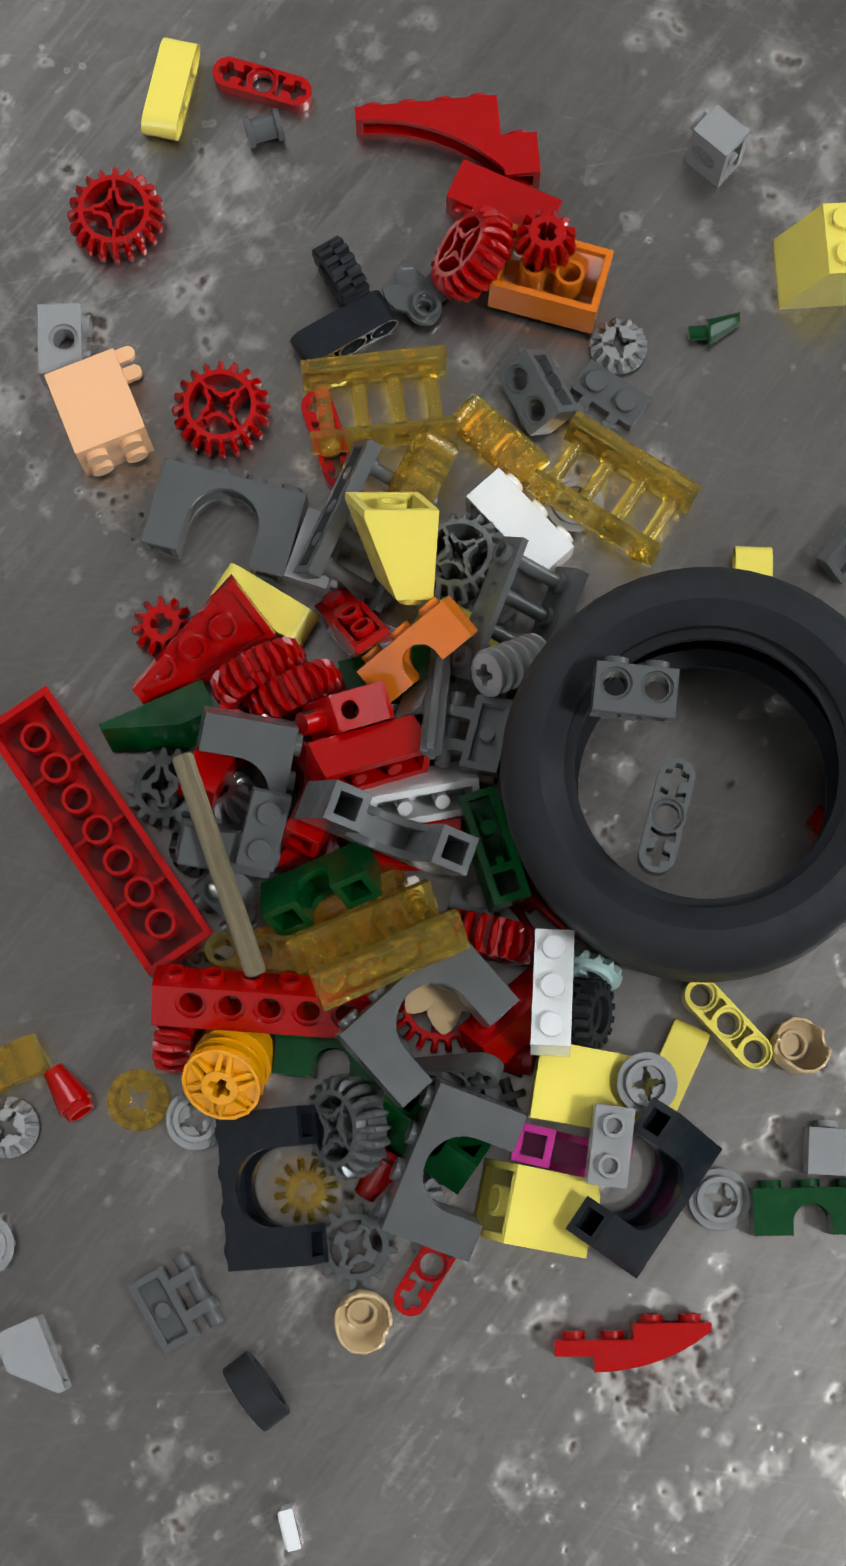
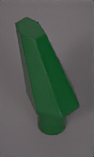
M740 312L706 319L705 325L688 326L689 341L706 340L707 345L713 344L739 327Z

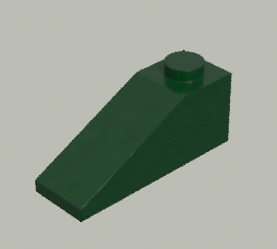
M201 679L104 721L99 726L112 752L162 749V747L167 749L191 748L197 745L203 706L214 707Z
M495 785L458 796L466 833L479 838L472 859L488 912L491 913L525 902L532 894L516 846L510 834Z

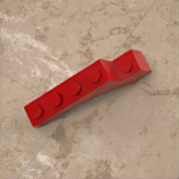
M475 93L463 98L440 96L429 101L404 99L394 104L382 105L378 102H369L363 106L354 107L357 137L386 136L429 143L454 152L479 166L532 188H539L541 168L537 132L514 130L508 134L501 135L497 95Z

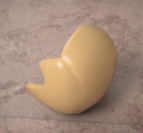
M792 1016L777 1024L770 1039L773 1050L772 1057L775 1063L787 1073L796 1075H809L824 1068L832 1054V1048L828 1047L825 1042V1030L813 1024L812 1021L805 1017Z
M357 1289L341 1298L333 1315V1326L340 1345L350 1353L368 1355L385 1345L386 1336L392 1326V1313L387 1301L377 1292Z

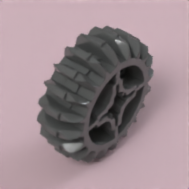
M468 511L465 512L462 519H458L454 512H451L450 520L444 522L439 517L436 556L445 547L444 551L436 557L434 597L436 596L439 601L442 596L447 597L450 595L456 604L458 601H461L463 607L467 609L469 608L470 600L476 598L477 601L493 560V551L500 542L501 537L504 536L496 530L493 522L486 523L485 518L481 514L473 520L471 513ZM454 552H457L460 559L464 558L463 562L466 568H463L460 562H456L457 559ZM484 563L482 568L475 573L476 568ZM459 579V581H449V580Z
M349 1073L324 1079L322 1084L315 1086V1094L309 1096L310 1104L315 1105L319 1143L312 1144L311 1155L318 1156V1166L325 1168L328 1176H336L337 1179L344 1180L364 1178L366 1175L372 1174L373 1170L380 1168V1160L387 1157L384 1147L391 1144L387 1137V1131L391 1129L386 1120L389 1111H385L383 1108L384 1097L377 1096V1085H371L370 1082L365 1081V1078L360 1076L349 1077Z

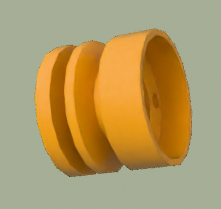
M205 1029L183 1069L181 1081L184 1094L191 1104L203 1114L219 1120H236L248 1115L258 1104L265 1085L272 1075L275 1042L266 1033Z

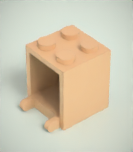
M130 346L117 350L111 348L44 375L75 455L87 477L108 474L114 469V466L126 461L128 463L139 462L145 459L149 452L154 451L128 386L129 383L137 381L142 377L141 367L133 364L121 368L122 365L132 362L136 357L134 349Z

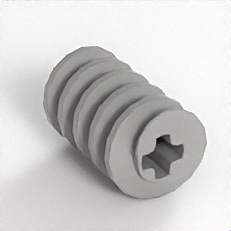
M526 633L520 637H515L477 652L471 666L475 687L486 697H496L500 693L517 689L534 658L547 642L535 633Z

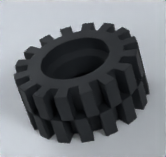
M337 235L312 250V256L315 265L319 268L320 275L323 276L326 286L330 288L331 294L335 296L336 301L342 307L370 292L369 284L366 281L365 274L361 271L360 264L357 263L353 252H350L349 246L346 242L344 243L341 237Z
M574 977L571 1026L572 1045L602 1049L603 1044L608 1042L607 1035H611L613 1030L610 1024L614 1023L615 1016H612V1011L615 1010V1003H612L614 992L611 991L612 987L606 980Z

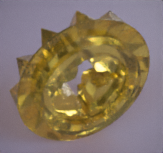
M142 1069L130 1070L120 1075L111 1085L107 1098L108 1109L114 1121L121 1127L132 1131H144L156 1126L166 1114L169 1094L164 1082L154 1073ZM129 1087L140 1094L152 1090L148 1094L149 1097L145 1099L146 1108L149 1111L148 1114L139 1107L129 1109L128 1111L125 1110L133 1100L130 1095L131 1091L128 1089Z

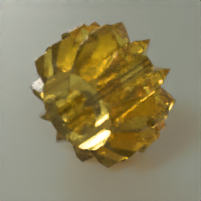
M301 1157L297 1159L298 1173L289 1164L283 1167L285 1173L291 1177L289 1181L276 1177L275 1183L286 1187V1192L275 1193L274 1199L288 1198L289 1202L282 1206L280 1212L286 1214L293 1206L297 1208L293 1216V1221L296 1223L300 1222L303 1211L307 1210V1218L311 1224L316 1222L314 1208L317 1207L319 1212L325 1217L330 1214L329 1209L322 1202L324 1200L330 1203L338 1202V1197L326 1193L327 1189L339 1187V1182L331 1181L325 1183L324 1178L328 1176L325 1169L320 1174L316 1173L319 1167L317 1158L312 1160L310 1170L306 1171V1162ZM303 1179H309V1185L315 1183L317 1187V1192L311 1194V1201H303L304 1196L298 1197L296 1188L302 1186Z

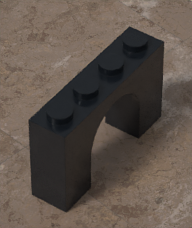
M654 1097L634 1125L633 1130L649 1143L655 1152V1170L646 1191L632 1206L619 1212H611L587 1196L565 1228L636 1279L722 1151L719 1145L681 1113Z
M315 1105L252 1110L248 1115L236 1120L216 1119L215 1138L218 1143L220 1162L218 1177L221 1182L223 1199L221 1215L225 1224L226 1236L224 1254L228 1261V1272L311 1266L329 1262L325 1222L301 1225L279 1224L264 1213L259 1205L255 1191L258 1168L264 1158L272 1151L283 1147L319 1144Z

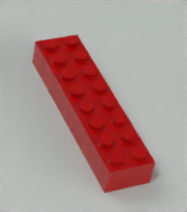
M44 686L0 716V754L149 977L154 978L157 965L179 964L218 938L51 690Z

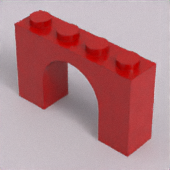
M223 705L219 707L220 709L243 712L239 709H229ZM303 741L299 757L293 756L291 771L296 772L295 780L299 786L301 797L285 825L281 844L316 859L329 832L294 818L307 782L311 781L305 770L306 749L309 742ZM196 747L193 755L212 809L230 777L238 769L251 764V762L239 757L199 751L198 747ZM178 783L177 794L184 797L180 783Z

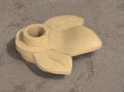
M437 985L420 986L405 998L406 1013L416 1014L427 1011L432 1025L442 1035H446L457 1025L462 1011L470 1013L453 993Z

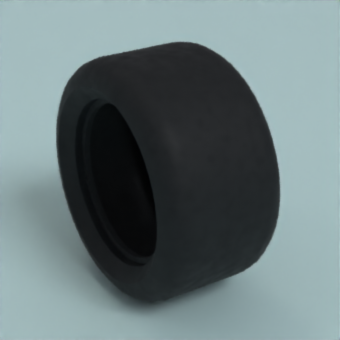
M689 567L651 574L618 586L593 600L573 615L551 636L534 658L522 678L512 701L502 742L500 782L503 807L509 831L523 866L537 892L550 910L570 930H574L578 938L609 959L638 972L683 982L716 983L741 980L765 974L788 965L816 949L846 925V618L807 591L772 576L726 567ZM605 656H622L629 659V664L645 665L647 660H661L669 662L670 668L680 670L691 668L727 670L757 680L783 697L798 712L814 736L825 770V811L820 831L808 855L781 878L762 888L733 897L717 899H698L667 893L645 884L620 867L595 839L585 820L578 799V779L584 750L592 732L602 718L589 716L593 671L597 660L604 661ZM610 677L603 681L604 689L608 694L618 696L625 692L624 684L618 678Z

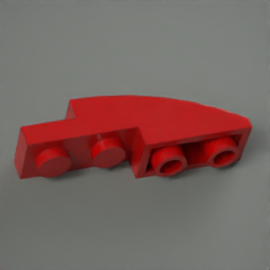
M346 587L327 593L321 602L314 605L320 618L332 630L339 644L353 657L359 656L390 636V632L385 624L363 601L359 602Z
M661 1313L639 1314V1321H630V1337H624V1330L618 1329L600 1330V1337H585L584 1330H562L561 1337H552L553 1354L555 1357H592V1370L594 1373L638 1368L666 1359L695 1344L712 1331V1323L708 1320H701V1313H678V1320H662Z

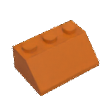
M513 224L512 229L516 232L518 225ZM575 240L577 244L576 251L572 257H569L566 267L564 268L556 264V270L551 274L547 267H542L536 273L534 263L523 266L522 255L516 254L514 244V247L509 251L511 258L506 260L504 264L505 269L500 271L497 281H493L490 284L488 307L592 334L614 250Z

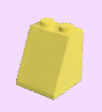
M846 202L826 203L820 205L773 240L779 310L846 306Z
M345 492L346 503L377 580L401 604L418 605L421 603V600L433 599L439 509L419 492Z
M572 1044L570 1057L537 1055L527 1118L590 1129L592 1107L594 1104L628 1108L621 1103V1098L615 1086L617 1084V1071L626 1061V1058L631 1056Z
M485 1158L474 1215L478 1217L483 1225L479 1237L505 1244L586 1259L590 1246L565 1228L587 1196L600 1203L599 1186L584 1184V1177Z

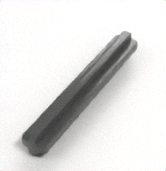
M433 648L430 651L420 741L421 755L428 756V759H435L436 756L441 755L443 752L453 656L452 652L442 660Z

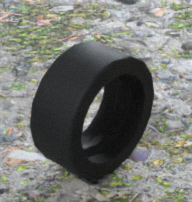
M246 1351L223 1368V1375L230 1389L247 1414L261 1430H269L290 1414V1408L280 1390L264 1367L250 1352Z

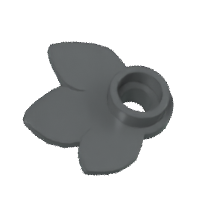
M402 261L397 269L395 284L382 286L386 302L393 309L407 313L410 320L420 326H430L436 323L442 312L441 304L448 298L432 284L433 278L430 276V273L424 277L423 274L406 261ZM418 307L426 308L428 313L422 312Z

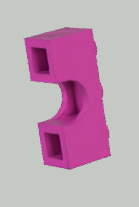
M524 1123L514 1151L510 1152L509 1160L584 1177L589 1138Z

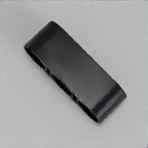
M374 290L304 327L292 336L290 343L307 372L313 374L390 333L398 325V320L381 292Z

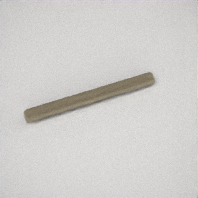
M186 752L175 756L172 762L244 974L247 977H255L264 973L266 967L194 755L191 752Z

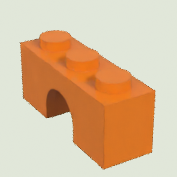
M450 595L441 602L435 596L418 610L422 617L411 626L406 620L390 634L394 640L384 649L378 644L362 657L366 664L357 673L367 685L384 680L390 702L421 678V675L413 667L410 659L413 645H428L443 660L478 631Z

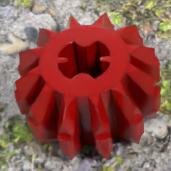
M540 208L536 212L535 217L526 214L522 225H518L515 232V251L517 255H522L523 266L534 263L536 273L542 267H547L551 274L556 270V264L564 268L566 267L569 257L575 254L577 246L575 243L577 233L575 227H569L570 221L568 216L558 219L555 209L550 215H544Z
M163 596L157 597V606L152 607L149 601H144L143 606L147 613L135 612L134 614L135 620L141 623L131 628L134 635L140 636L136 644L140 649L148 647L147 653L152 658L158 654L160 649L162 651L190 620L187 619L191 614L189 608L186 606L179 609L180 603L176 598L171 599L167 606ZM161 622H168L171 629L166 627L168 632L160 634L156 627L161 628Z
M156 1026L155 1031H153L154 1039L151 1044L153 1046L152 1058L156 1069L164 1070L166 1073H183L184 1066L196 1047L202 1029Z

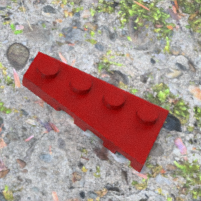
M231 574L132 683V691L143 704H146L201 679L205 684L212 678L214 672L219 670L221 665L229 662L230 658H234L241 654V652L247 651L253 646L260 645L275 637V630Z

